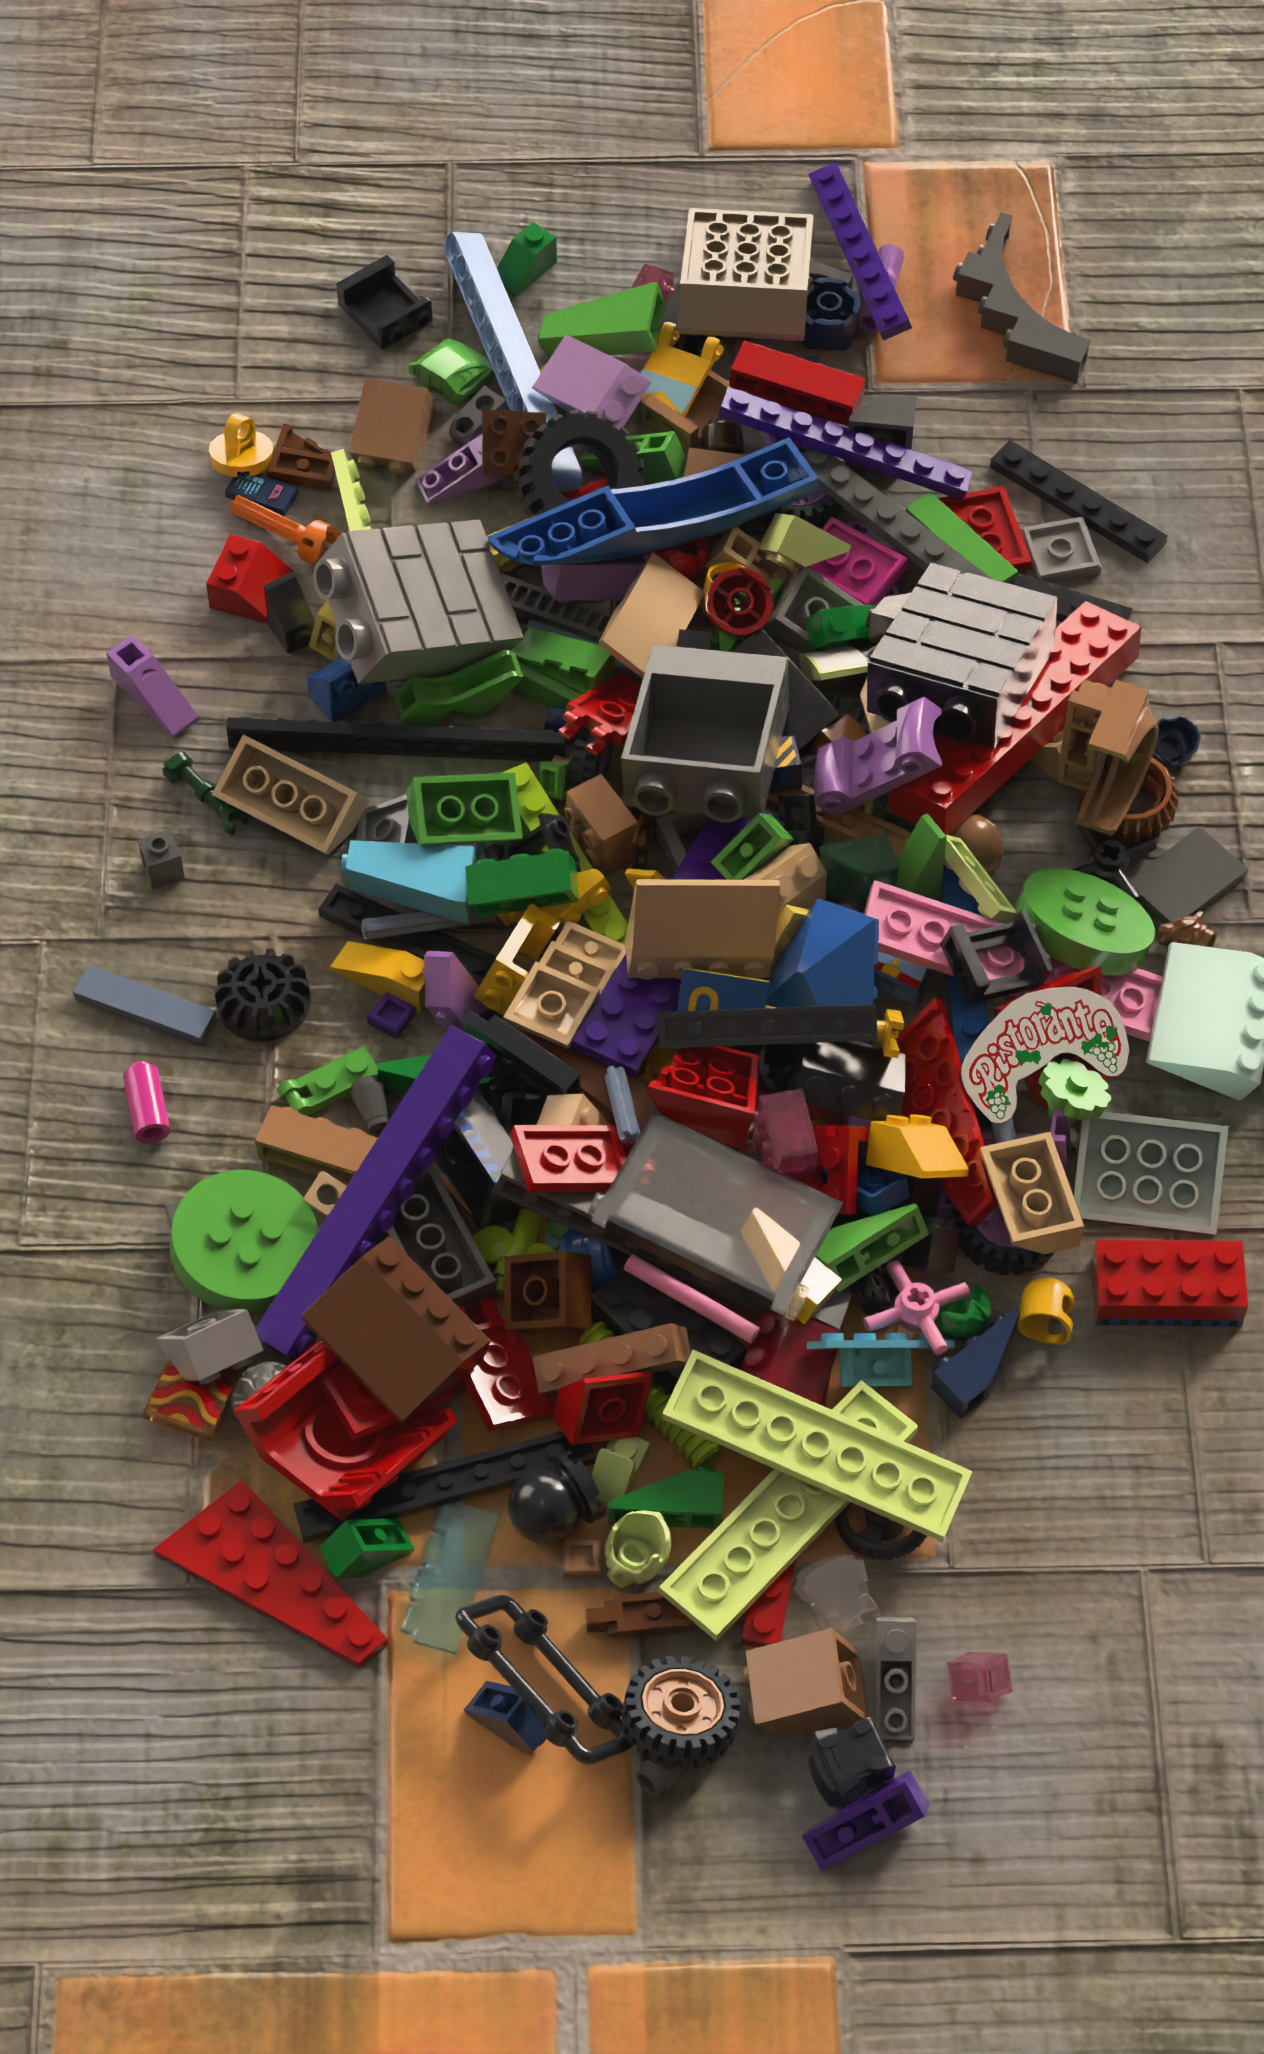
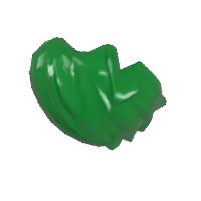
M979 1285L968 1286L970 1290L969 1297L939 1307L938 1316L934 1321L939 1332L953 1339H967L980 1333L984 1324L990 1319L992 1308L991 1297L985 1289L980 1288Z

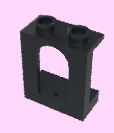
M541 813L538 815L541 825L524 835L521 841H515L508 846L492 844L484 849L486 859H493L495 861L508 860L516 854H528L531 856L546 846L548 850L563 849L564 851H569L575 860L577 872H582L580 860L575 852L570 836V828L564 816Z
M1020 910L1014 922L971 932L966 931L963 923L950 926L940 942V946L967 1004L1034 989L1043 985L1053 970L1051 958L1044 951L1038 938L1037 928L1030 921L1026 910ZM1007 946L1020 953L1024 960L1022 972L989 980L976 952Z

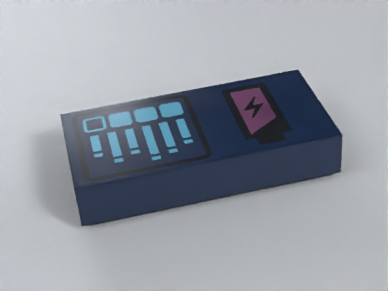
M249 471L237 472L238 477H233L225 489L226 498L235 500L236 495H239L284 517L298 495V488L296 486L261 474L250 476Z

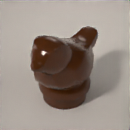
M1198 910L1194 916H1186L1173 923L1161 924L1156 931V940L1160 945L1166 946L1176 942L1213 947L1217 939V932L1212 930L1208 924L1202 923L1204 911Z

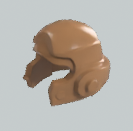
M971 814L949 836L961 838L988 875L991 876L1002 861L1004 844L993 823L980 815Z

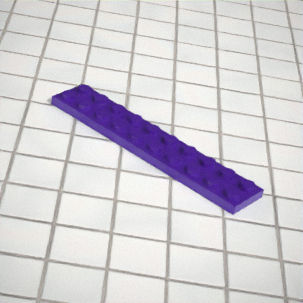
M764 810V814H771L782 827L784 826L779 816ZM709 817L671 880H726L711 861L753 819L739 818L734 822L723 823ZM625 954L573 1038L571 1049L605 1065H613L615 1068L621 1066L627 1075L636 1078L659 1040L658 1012L677 1010L681 980L677 978H653L649 980L628 978Z

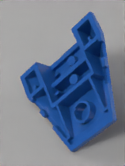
M817 898L771 968L770 977L764 979L769 981L766 1005L781 1008L873 1004L874 999L877 998V987L874 986V965H878L879 919ZM857 1041L868 1045L873 1044V1041Z

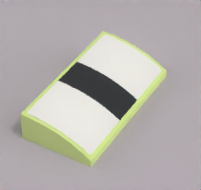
M865 642L799 654L801 672L809 681L826 680L868 672V661L878 644Z

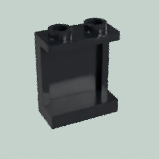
M388 255L336 283L338 305L381 350L398 343L407 335L424 328L433 321L432 301L428 297L420 300L395 275V262Z

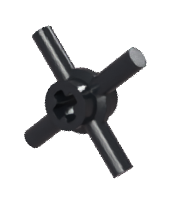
M1077 825L1092 850L1088 856V863L1072 870L1095 876L1111 884L1114 883L1116 887L1138 902L1140 896L1125 874L1129 868L1130 860L1157 849L1154 838L1150 837L1124 848L1116 840H1102L1096 830Z

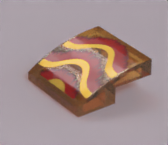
M168 1360L149 1397L143 1412V1418L212 1441L227 1418V1408L231 1402V1394L243 1372L225 1368L220 1371V1378L206 1384H200V1381L185 1380L172 1362Z

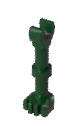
M179 752L164 762L165 767L162 768L163 775L172 784L183 778L195 790V796L201 802L206 801L219 814L226 833L230 835L235 833L234 825L230 822L232 819H239L244 825L248 823L246 812L212 795L216 787L210 781H204L191 768L193 760L186 752Z

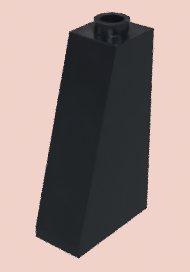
M762 628L743 636L738 641L739 646L735 649L737 653L787 657ZM788 658L789 710L782 737L794 735L801 760L810 752V748L821 730L841 719V716Z

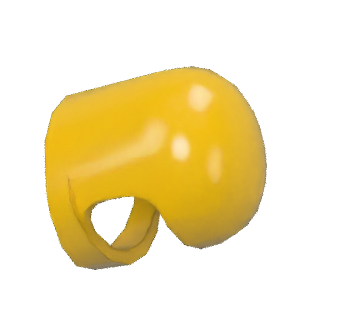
M1045 1277L1031 1281L1024 1288L1021 1297L1017 1324L1020 1333L1029 1339L1048 1345H1064L1069 1342L1073 1322L1066 1314L1074 1306V1296L1071 1289L1064 1282L1055 1278ZM1054 1317L1060 1320L1066 1330L1057 1335L1050 1334L1048 1332V1324L1051 1318Z

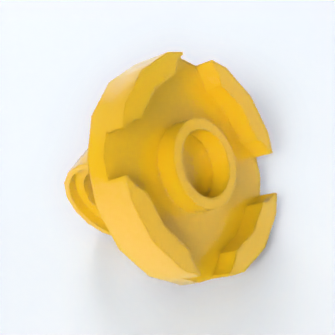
M240 413L232 414L228 418L224 427V434L217 436L210 443L209 447L212 468L220 474L230 477H238L237 472L249 471L250 476L257 475L268 469L273 456L271 440L264 434L256 432L254 421Z

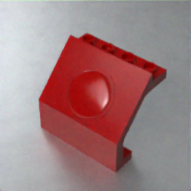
M319 1340L233 1411L262 1460L341 1521H344L355 1510L367 1506L373 1500L372 1496L378 1490L395 1482L398 1479L397 1474L405 1467L418 1462L423 1457L422 1452L429 1446L442 1441L447 1436L446 1431L457 1420L451 1409L427 1411L409 1418L403 1424L397 1423L352 1441L317 1382L320 1373L344 1364Z

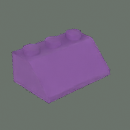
M646 554L592 563L541 565L543 584L553 599L562 603H571L573 600H587L593 603H601L603 600H618L622 602L630 584L637 578L648 557Z

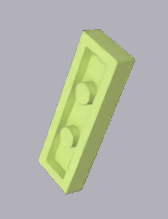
M946 835L944 865L955 871L960 878L958 881L959 885L966 893L976 899L979 903L978 910L984 917L1009 923L1017 914L1014 907L962 839Z

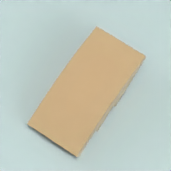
M652 552L645 560L637 578L630 584L622 602L613 611L598 644L643 678L652 645L677 646L679 629L686 630L703 597V590Z
M567 921L555 942L551 941L540 962L535 961L506 1011L503 1021L568 1049L626 954L625 945L571 921Z

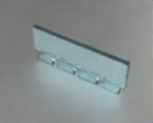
M455 1502L454 1507L439 1505L431 1531L437 1535L444 1536V1538L430 1535L421 1561L422 1567L434 1572L423 1569L418 1570L410 1596L412 1602L423 1605V1608L418 1605L408 1604L400 1627L402 1633L413 1636V1643L457 1655L463 1631L457 1625L455 1616L461 1607L473 1603L499 1514Z

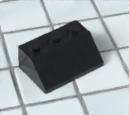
M857 1041L798 1043L784 1097L869 1121H886L887 1115L899 1116L905 1094V1054L899 1053L898 1058L887 1057L883 1055L882 1048Z

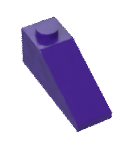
M909 1770L873 1789L802 1834V1837L822 1871L925 1817L929 1803Z

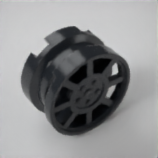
M888 1262L880 1265L882 1271L877 1267L849 1285L851 1293H856L860 1299L856 1302L857 1305L868 1316L894 1307L895 1300L900 1294L893 1279L887 1274L886 1266L889 1264Z

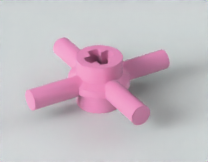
M898 1260L891 1261L886 1266V1269L900 1294L895 1300L894 1308L863 1319L866 1330L871 1332L900 1321L902 1326L910 1331H922L936 1355L944 1353L948 1346L934 1321L938 1316L939 1307L970 1296L968 1285L964 1282L934 1293L925 1284L911 1283Z

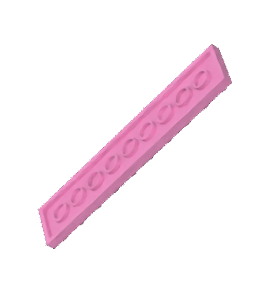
M874 880L870 887L864 912L865 915L879 919V952L954 976L940 946V942L950 926L963 923L966 931L971 932L1004 924ZM1006 946L976 952L989 980L1022 972L1024 969L1023 957L1013 948ZM1050 956L1053 970L1044 984L1055 978L1081 970L1068 966ZM1136 969L1131 973L1123 975H1101V996L1110 1000L1120 1014L1126 1034L1150 1042L1162 976L1141 969ZM1030 990L1022 991V992H1018V993H1014V994H1009V995L1014 996V997H1018V996H1020V995H1022V994H1024V993H1026V992H1028V991H1030Z

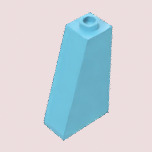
M350 840L348 854H343L341 860L342 875H347L349 889L457 922L469 923L471 909L468 907L465 866L475 865L477 862L474 846H419L416 843Z

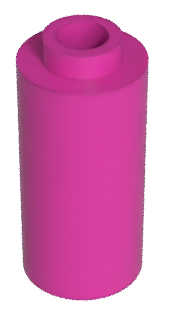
M145 1061L135 1062L123 1073L135 1138L138 1141L153 1143L163 1140L171 1132L158 1068L153 1064Z

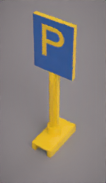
M683 968L677 1011L777 1007L766 1005L769 981ZM886 1009L883 1021L877 1020L878 1041L874 1042H881L884 1056L899 1057V1048L894 1038H898V1030L895 1029L903 1030L904 1028L901 1011Z

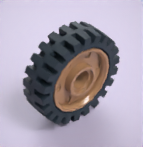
M667 1656L663 1665L659 1659L651 1661L649 1668L646 1665L642 1666L638 1674H634L630 1679L622 1711V1727L624 1733H628L627 1740L631 1746L637 1744L636 1751L642 1756L650 1752L649 1761L655 1764L658 1763L660 1758L665 1759L664 1767L673 1769L674 1762H679L680 1770H689L691 1762L694 1763L696 1769L705 1766L706 1759L712 1764L718 1760L719 1754L724 1756L729 1749V1745L733 1743L740 1715V1699L737 1698L735 1686H729L730 1679L725 1674L718 1677L719 1669L713 1665L708 1670L704 1669L705 1661L697 1659L695 1665L689 1664L690 1657L681 1656L679 1663L675 1662L674 1656Z

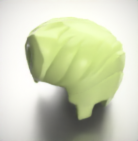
M632 1511L624 1515L612 1527L604 1550L605 1558L607 1559L606 1565L609 1568L607 1575L617 1587L623 1588L634 1583L644 1584L647 1580L649 1581L664 1568L670 1555L672 1543L670 1530L660 1512Z

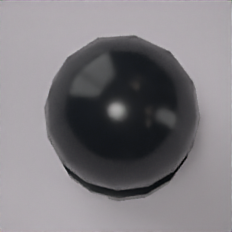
M566 1450L553 1458L554 1470L538 1469L526 1473L514 1484L509 1495L508 1513L511 1522L524 1538L532 1542L553 1544L565 1540L577 1529L581 1518L588 1523H594L606 1514L605 1507H597L594 1498L600 1495V1492L594 1480L581 1461L575 1465L572 1463L570 1458L573 1457V1453L570 1450Z

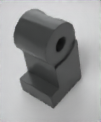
M483 386L454 418L450 425L449 435L463 445H466L482 434V410L508 411L506 399Z

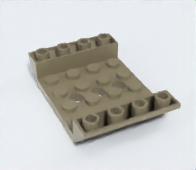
M689 208L680 280L677 334L804 341L814 215Z

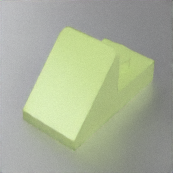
M638 1437L610 1440L606 1449H600L591 1475L600 1492V1495L594 1498L595 1502L608 1507V1501L629 1493L650 1450V1442Z

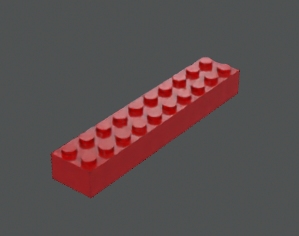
M1085 601L1055 629L1054 650L995 749L970 741H955L940 733L934 739V743L942 760V766L889 791L888 811L916 825L921 816L928 813L945 835L951 834L1064 728L1068 700L1073 690L1079 691L1083 679L1093 683H1101L1108 687L1139 658L1141 626Z

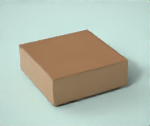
M600 1538L562 1540L563 1579H601Z

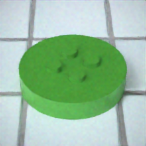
M1052 868L1031 874L1025 881L1014 906L1017 913L1014 918L1017 917L1020 910H1026L1030 921L1037 928L1041 945L1049 956L1079 970L1100 965L1101 975H1123L1138 969L1143 963L1155 937V928L1150 916L1136 900L1111 883L1079 871Z
M252 1170L225 1171L200 1181L186 1193L179 1203L174 1214L170 1234L171 1261L179 1279L186 1288L205 1303L222 1310L247 1309L249 1313L268 1310L317 1234L318 1226L313 1211L303 1201V1196L283 1180Z

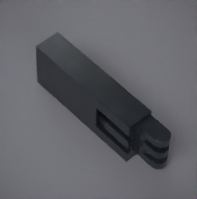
M467 1012L463 1016L465 1033L484 1042L497 1056L494 1061L544 1096L581 1094L580 1073L498 1016L494 1015L488 1022L474 1012Z

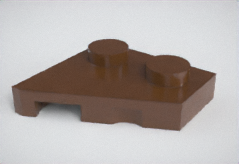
M283 423L267 470L268 477L279 481L331 490L336 476L331 452L320 448L315 441L308 437L303 439L293 433L292 426Z

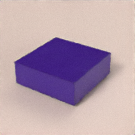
M386 992L368 1015L367 1022L369 1025L398 1039L416 1015V1007Z

